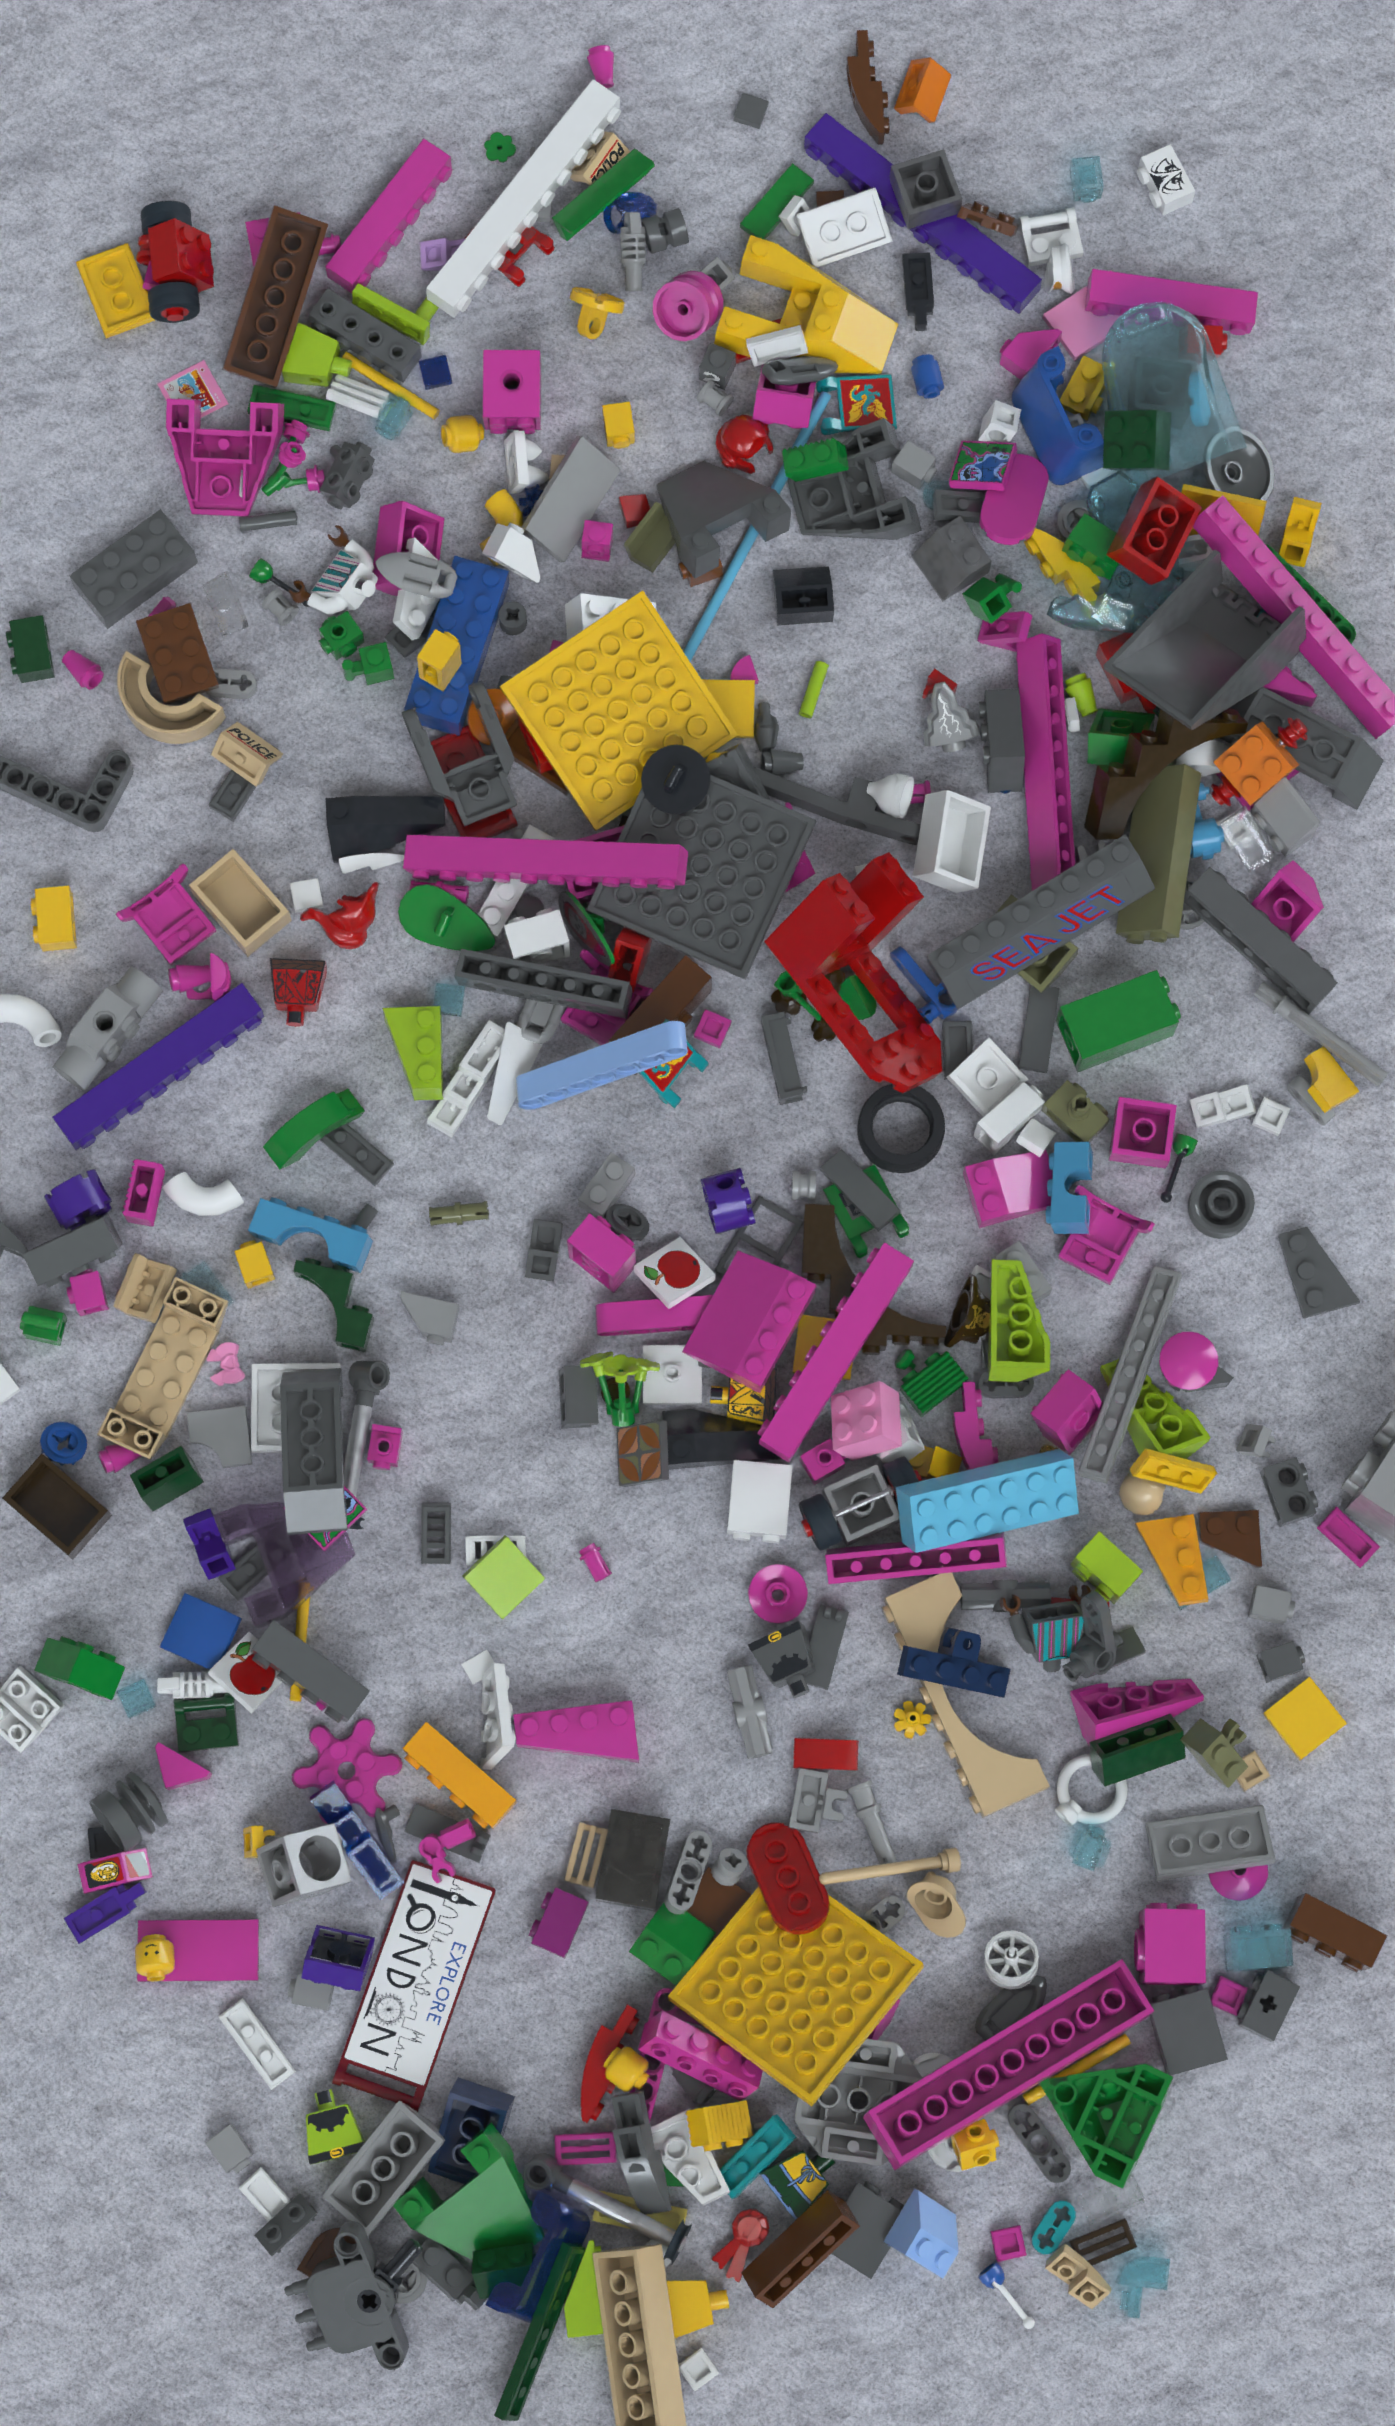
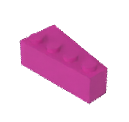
M632 1700L513 1714L516 1743L519 1748L639 1763Z

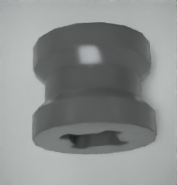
M515 601L503 604L498 613L500 628L508 635H519L527 626L526 609L522 604Z

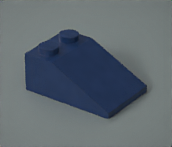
M458 2077L449 2093L439 2133L445 2141L432 2156L428 2172L465 2184L478 2174L460 2150L468 2140L490 2123L504 2136L515 2096Z

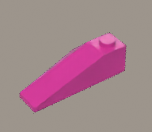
M1191 1679L1156 1680L1151 1686H1136L1135 1682H1125V1687L1108 1688V1683H1100L1070 1691L1082 1736L1088 1744L1091 1741L1168 1714L1175 1717L1204 1700V1695Z

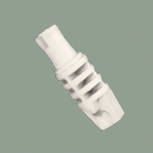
M209 1671L173 1672V1677L157 1679L158 1694H173V1699L210 1698V1696H213V1693H228L208 1674Z

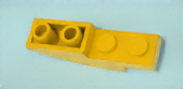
M1035 528L1033 535L1024 541L1028 552L1032 556L1036 555L1040 561L1039 567L1043 575L1047 579L1051 578L1054 584L1065 579L1064 586L1071 596L1075 595L1080 602L1079 609L1086 619L1090 618L1094 625L1103 621L1107 610L1095 594L1099 591L1101 584L1097 575L1081 562L1070 559L1062 551L1064 547L1062 541Z

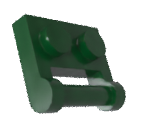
M224 1693V1696L212 1698L174 1699L178 1752L239 1746L235 1698L230 1693ZM226 1708V1717L186 1721L185 1712Z

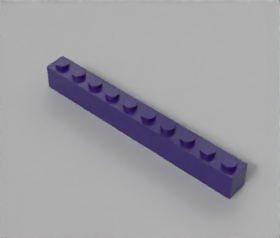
M825 113L805 136L804 149L808 156L815 161L820 160L824 163L832 175L842 177L856 193L876 187L882 209L891 215L892 220L897 225L907 227L890 183V171L893 164ZM958 214L909 229L919 242L929 244L941 259L951 261L963 276L973 278L984 292L995 295L999 298L1000 303L1010 311L1014 310L1020 314L1040 291L1042 279L969 222L957 217Z

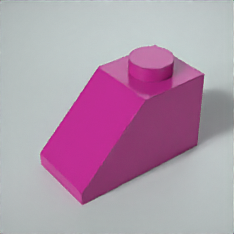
M1050 329L1018 333L1013 340L1008 339L1001 347L1000 365L1021 380L1041 354L1059 345L1062 331Z

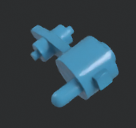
M1202 782L1199 787L1198 801L1206 800V794L1210 793L1209 786L1204 787ZM1197 802L1190 857H1202V860L1212 859L1215 853L1221 852L1224 833L1221 825L1217 826L1216 820L1213 817L1208 819L1202 818Z

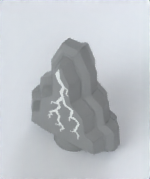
M946 682L936 683L931 696L933 711L927 716L928 728L923 732L925 746L942 745L944 752L961 750L966 747L965 740L981 735L977 721L970 719L967 709L957 704L955 693Z

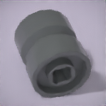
M679 208L664 212L661 218L653 215L641 219V225L645 227V241L651 254L666 250L669 244L672 247H677L689 243L686 224ZM664 227L666 234L663 236L660 233V228Z

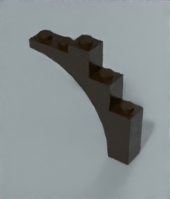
M1228 708L1194 730H1191L1160 709L1155 732L1143 730L1141 733L1129 734L1123 764L1110 762L1109 765H1097L1084 828L1096 840L1120 838L1123 836L1127 820L1137 800L1150 782L1168 764L1186 751L1204 742L1226 735L1246 733L1248 722L1239 715L1238 711Z
M805 1204L801 1277L807 1278L812 1283H824L825 1279H830L829 1314H835V1318H837L839 1313L835 1310L844 1296L849 1298L854 1291L851 1284L856 1276L850 1269L840 1247L835 1227L834 1205ZM887 1307L860 1350L865 1355H879L880 1351L886 1350L887 1340H892V1344L909 1345L910 1341H920L922 1346L937 1347L939 1343H944L946 1326L923 1323L903 1316Z

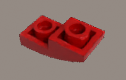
M794 1738L793 1768L858 1771L859 1741Z

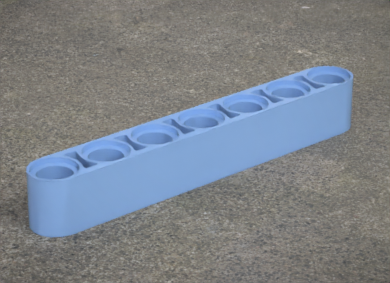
M668 1021L521 1074L516 1078L518 1105L522 1109H537L681 1058L688 1053L685 1024L680 1021Z

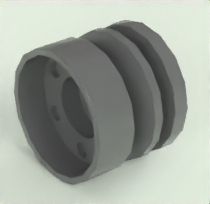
M132 1771L125 1776L129 1788L120 1780L115 1783L120 1797L116 1798L112 1793L105 1790L89 1803L106 1833L125 1853L142 1842L138 1827L141 1826L152 1835L156 1830L153 1822L159 1827H163L168 1823L161 1802L154 1791Z

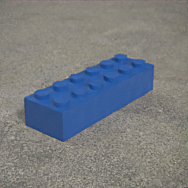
M454 556L451 567L455 570L458 578L453 594L440 599L426 642L435 629L442 633L444 631L451 633L460 643L462 664L444 692L419 678L417 668L404 711L416 707V712L422 726L460 736L472 701L468 685L478 682L499 618L498 613L509 587V571Z

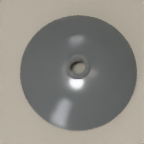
M1237 427L1223 429L1211 437L1206 445L1203 456L1204 474L1210 489L1267 501L1273 490L1275 474L1271 456L1260 439L1251 432Z

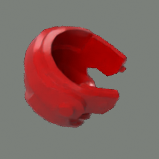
M744 414L733 417L724 423L716 435L715 443L722 464L726 468L738 469L749 474L755 473L752 463L741 458H751L763 445H765L769 454L773 453L774 448L768 436V424L754 420L752 416Z

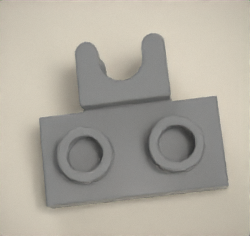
M799 1768L789 1828L819 1833L821 1819L842 1823L844 1815L832 1809V1802L835 1800H846L848 1792L826 1788L829 1773Z

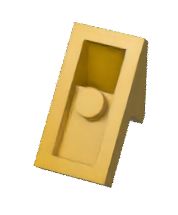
M924 1446L925 1450L909 1460L913 1470L917 1469L922 1478L932 1479L959 1472L962 1457L938 1446H935L934 1449Z

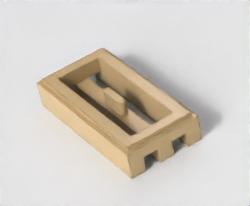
M579 1822L564 1881L594 1888L608 1829ZM585 1830L589 1831L578 1877L576 1878L572 1877ZM595 1833L601 1834L589 1881L583 1880Z

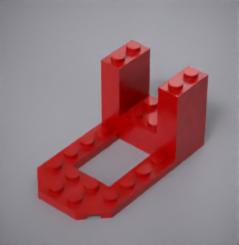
M888 852L872 859L850 883L841 873L822 880L764 942L869 1079L879 1083L885 1080L893 1084L894 1090L905 1093L936 1078L942 1072L941 1041L934 1033L933 1028L919 1014L916 1006L910 1002L899 988L898 983L882 966L881 961L872 953V950L924 898L915 882L901 868L898 860ZM849 965L898 1030L874 1041L866 1027L860 1023L849 1005L844 1002L825 975Z

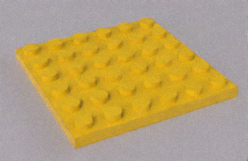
M643 590L499 686L594 831H597L634 806L642 788L643 768L647 760L657 750L669 745H684L694 749L705 758L738 735Z
M758 1887L668 1995V1999L812 2107L921 1972L924 1964L830 1895H828L830 1905L828 1916L818 1929L801 1935L788 1933L779 1928L773 1921Z

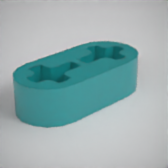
M1054 2202L1037 2225L1031 2236V2244L1037 2252L1041 2254L1054 2252L1071 2228L1076 2218V2211L1069 2202ZM1066 2206L1068 2208L1067 2215L1070 2216L1069 2220H1061L1058 2226L1055 2227L1053 2223L1057 2215L1054 2213L1056 2207L1062 2209ZM1051 2227L1054 2230L1050 2236L1053 2244L1051 2247L1044 2246L1042 2249L1039 2247L1040 2240L1037 2237L1039 2234L1045 2235Z

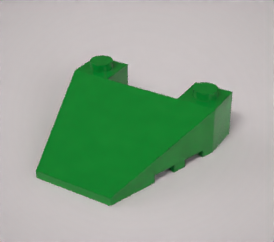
M492 2123L468 2140L460 2150L478 2174L445 2200H442L427 2180L422 2177L406 2189L393 2205L411 2229L471 2260L473 2258V2251L532 2242L534 2246L545 2237L533 2203L529 2200L524 2188L523 2177L518 2172L514 2162L511 2146Z

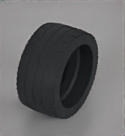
M893 1084L878 1089L864 1103L857 1126L858 1140L864 1154L877 1167L892 1173H910L927 1165L940 1150L945 1134V1119L939 1103L934 1096L920 1086L905 1093L894 1090ZM894 1102H905L923 1111L930 1125L929 1137L924 1146L916 1152L903 1155L893 1154L883 1149L877 1143L872 1130L873 1120L878 1111L885 1105Z

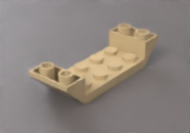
M174 1278L163 1301L165 1308L114 1410L109 1409L97 1433L98 1436L149 1460L152 1459L167 1439L219 1334L229 1303L227 1300L182 1279Z

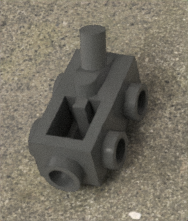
M344 442L341 448L338 445L330 448V454L335 460L319 490L328 498L327 503L341 510L343 507L351 508L353 504L359 501L361 496L359 491L364 481L369 479L373 473L372 465L375 459L370 455L372 449L361 442H357L356 445Z

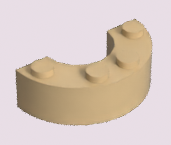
M128 651L124 653L117 674L119 696L131 722L146 736L169 744L190 743L211 734L225 720L226 716L223 707L199 693L191 701L179 706H168L158 702L150 694V684L154 677L150 664Z

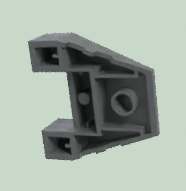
M885 418L858 427L851 433L852 436L842 443L846 447L848 470L798 482L792 479L788 481L802 535L898 540L922 531L916 506L906 496L888 503L885 500L875 462L897 455L901 451L895 427Z
M702 461L657 484V491L665 516H667L670 524L671 535L675 540L679 559L694 578L719 567L720 545L712 535L745 518L748 519L765 542L789 531L791 509L776 490L706 461Z

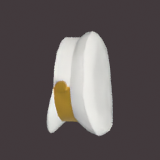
M1066 243L1059 247H1051L1044 281L1045 291L1048 294L1056 289H1062L1070 294L1074 291L1069 246Z

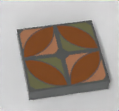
M658 1420L616 1428L620 1487L669 1480L667 1421Z

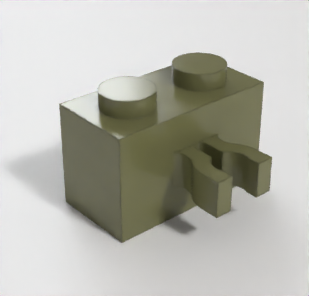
M1200 1718L1180 1740L1210 1776L1229 1788L1248 1768V1765L1233 1748L1236 1744L1241 1743L1247 1735L1239 1729V1724L1231 1718L1224 1724L1221 1732Z

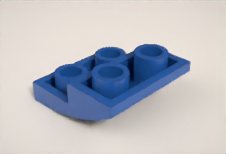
M184 1593L160 1644V1648L210 1670L227 1653L242 1618Z

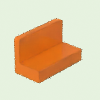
M931 57L911 60L894 109L900 114L917 112L927 122H935L951 74Z

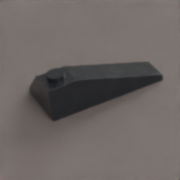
M695 1409L662 1411L663 1421H667L669 1470L733 1464L734 1460L759 1462L782 1459L759 1444L761 1436L757 1433L762 1425Z

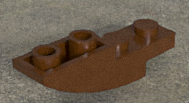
M857 30L856 56H847L846 72L849 91L862 124L878 145L884 144V135L889 134L890 131L889 117H884L883 108H888V92L882 91V81H875V66H870L869 57H874V41L868 40V30Z

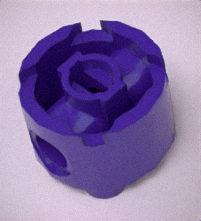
M741 1168L701 1179L705 1202L708 1205V1213L716 1234L756 1224L752 1208H747V1205L752 1204L748 1187H741V1185L745 1184Z
M95 1169L86 1171L89 1177L83 1179L81 1174L76 1175L50 1191L52 1195L46 1194L44 1196L60 1228L72 1231L83 1224H87L85 1220L87 1217L92 1215L99 1217L112 1210L110 1206L112 1199L104 1189Z

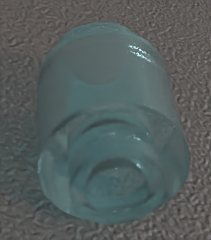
M398 396L396 399L389 398L376 419L375 431L391 441L396 436H400L413 415V411L410 409L411 404Z

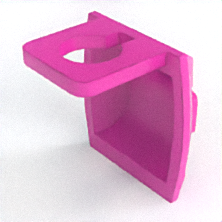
M210 953L211 987L203 993H198L193 988L187 990L186 995L189 1000L213 999L215 1002L230 991L231 974L228 964L223 962L214 953Z

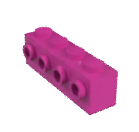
M661 2011L644 2024L638 2048L639 2051L739 2101H742L759 2088L763 2070L724 2041L664 2011Z

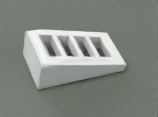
M466 1536L467 1568H471L479 1560L475 1556V1544H481L482 1557L487 1552V1544H493L494 1546L503 1536ZM507 1536L513 1543H517V1548L526 1557L525 1536Z

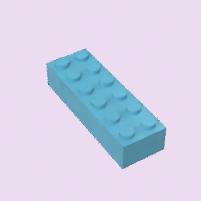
M1060 1449L896 1487L902 1543L915 1553L1079 1514L1073 1457Z

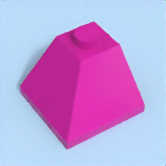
M1294 860L1281 868L1251 903L1257 910L1266 913L1270 922L1278 929L1287 932L1293 943L1324 908L1314 879Z

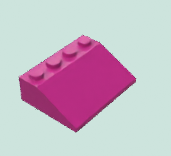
M737 1251L682 1353L761 1393L813 1298L816 1284L789 1270Z

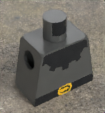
M797 1621L748 1644L749 1649L774 1686L781 1688L788 1685L793 1698L803 1696L810 1691L804 1677L814 1673L816 1669L807 1631L801 1622Z

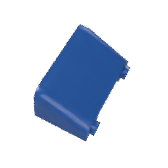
M1059 346L1040 355L1014 388L1012 404L1013 407L1021 409L1019 419L1039 461L1048 471L1050 482L1055 485H1065L1081 478V476L1103 468L1104 439L1099 429L1093 424L1085 423L1073 428L1056 394L1057 387L1064 383L1062 374L1066 366L1065 358Z

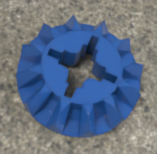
M56 1422L46 1427L39 1442L41 1444V1454H45L50 1461H55L60 1466L64 1464L74 1465L83 1458L87 1450L85 1434L80 1428L68 1422ZM67 1438H70L68 1448L64 1447L62 1450H57L58 1442L62 1443Z

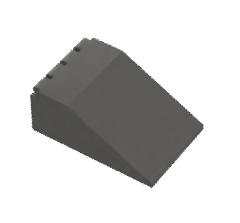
M1216 549L1103 665L1104 670L1191 730H1194L1270 683L1299 653V645L1306 639L1305 609L1299 606L1281 624L1265 612L1259 615L1260 609L1243 597L1237 600L1238 594L1224 584H1221L1223 582L1221 554Z

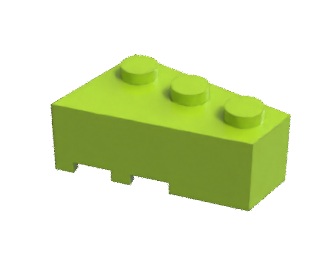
M440 1006L382 1008L386 1026L391 1035L414 1101L443 1100L442 1015Z

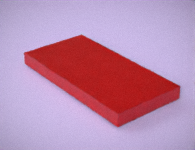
M468 725L462 728L460 736L446 734L430 741L443 774L448 773L453 768L486 756ZM444 798V804L460 837L492 838L518 826L510 808L464 827L454 802Z

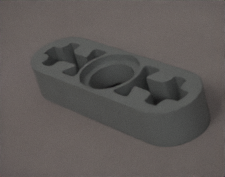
M1026 2104L1013 2106L1008 2113V2123L1045 2178L1053 2183L1065 2181L1071 2172L1070 2163L1030 2106ZM1017 2110H1020L1022 2113L1026 2111L1029 2113L1030 2116L1027 2118V2122L1031 2127L1035 2123L1039 2126V2129L1030 2132L1026 2138L1023 2137L1022 2132L1027 2131L1022 2123L1016 2125L1014 2122L1017 2118L1015 2113ZM1037 2134L1045 2136L1048 2141L1046 2150L1041 2153L1035 2152L1030 2145L1032 2137ZM1053 2148L1057 2154L1051 2157L1057 2164L1062 2162L1065 2166L1061 2170L1063 2173L1061 2177L1057 2174L1052 2176L1049 2174L1052 2166L1048 2160H1045L1043 2164L1039 2160V2158L1047 2156Z

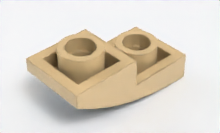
M1067 2244L1062 2245L1046 2260L1045 2269L1069 2285L1068 2293L1090 2309H1093L1111 2293V2287L1098 2271Z

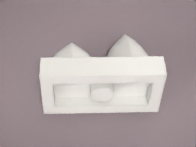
M514 430L504 440L509 494H520L525 488H534L544 484L549 480V476L539 468L527 463V461L535 459L542 452L539 446L526 439L524 431Z

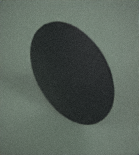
M684 745L663 747L652 754L647 760L642 772V789L647 800L658 810L669 814L688 812L697 807L708 792L710 786L708 765L704 758L690 747Z

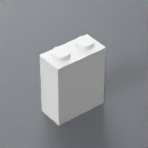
M734 1460L727 1534H733V1539L749 1541L750 1536L762 1537V1542L780 1543V1539H786L793 1465Z

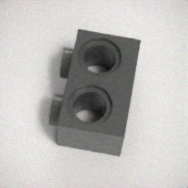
M1297 1457L1264 1467L1260 1471L1279 1528L1313 1517L1317 1513L1315 1509L1318 1507L1316 1495L1313 1490H1308L1305 1480H1308V1473L1303 1463L1299 1464ZM1283 1470L1290 1472L1293 1476L1292 1484H1283L1279 1480V1472ZM1289 1499H1299L1303 1504V1510L1301 1512L1292 1511L1288 1504Z

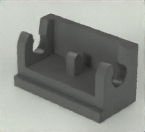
M563 1366L559 1370L561 1429L592 1427L591 1425H597L599 1423L597 1380L593 1367Z

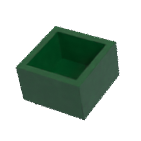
M1160 410L1105 411L1103 469L1115 471L1169 470L1171 412Z

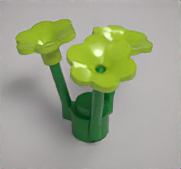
M612 1351L597 1353L580 1360L581 1368L593 1367L595 1376L599 1378L606 1402L607 1415H611L612 1424L618 1427L633 1425L635 1423V1414L639 1413L642 1383L646 1381L647 1371H659L660 1364L643 1358L627 1357L624 1354L614 1356ZM635 1374L636 1385L633 1401L631 1402L630 1398H625V1382L628 1375ZM605 1375L614 1376L618 1383L619 1398L615 1399L614 1403H612Z

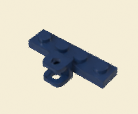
M947 1627L942 1633L938 1653L903 1645L897 1675L1005 1698L1011 1669L979 1662L980 1635Z

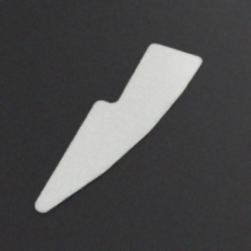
M368 853L339 858L343 874L368 866L372 870H376L404 861V855L393 853Z

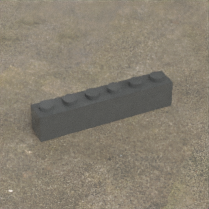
M1209 867L1186 891L1184 903L1284 994H1287L1308 1015L1337 985L1338 982L1334 980L1330 971L1321 968L1314 962L1309 952L1293 943L1287 932L1278 929L1271 923L1267 914L1257 910L1250 904L1246 895L1229 885L1225 876L1220 872L1214 871Z

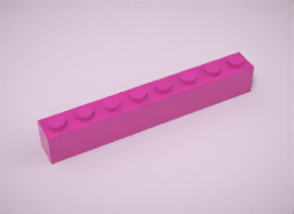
M883 1243L880 1249L875 1247L866 1261L870 1264L865 1273L859 1272L851 1284L854 1291L849 1298L846 1296L842 1298L835 1310L839 1313L834 1322L829 1320L820 1333V1336L823 1337L818 1347L815 1345L811 1347L804 1359L808 1364L802 1372L800 1370L795 1372L789 1382V1385L792 1386L787 1397L783 1394L780 1396L773 1408L777 1413L772 1421L766 1419L757 1433L761 1436L759 1440L761 1446L787 1462H790L913 1267L914 1260L886 1243Z

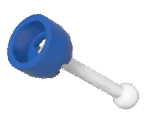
M997 2261L987 2266L978 2275V2278L987 2288H998L1022 2318L1023 2326L1026 2329L1033 2328L1035 2325L1034 2319L1025 2314L1003 2285L1005 2274Z

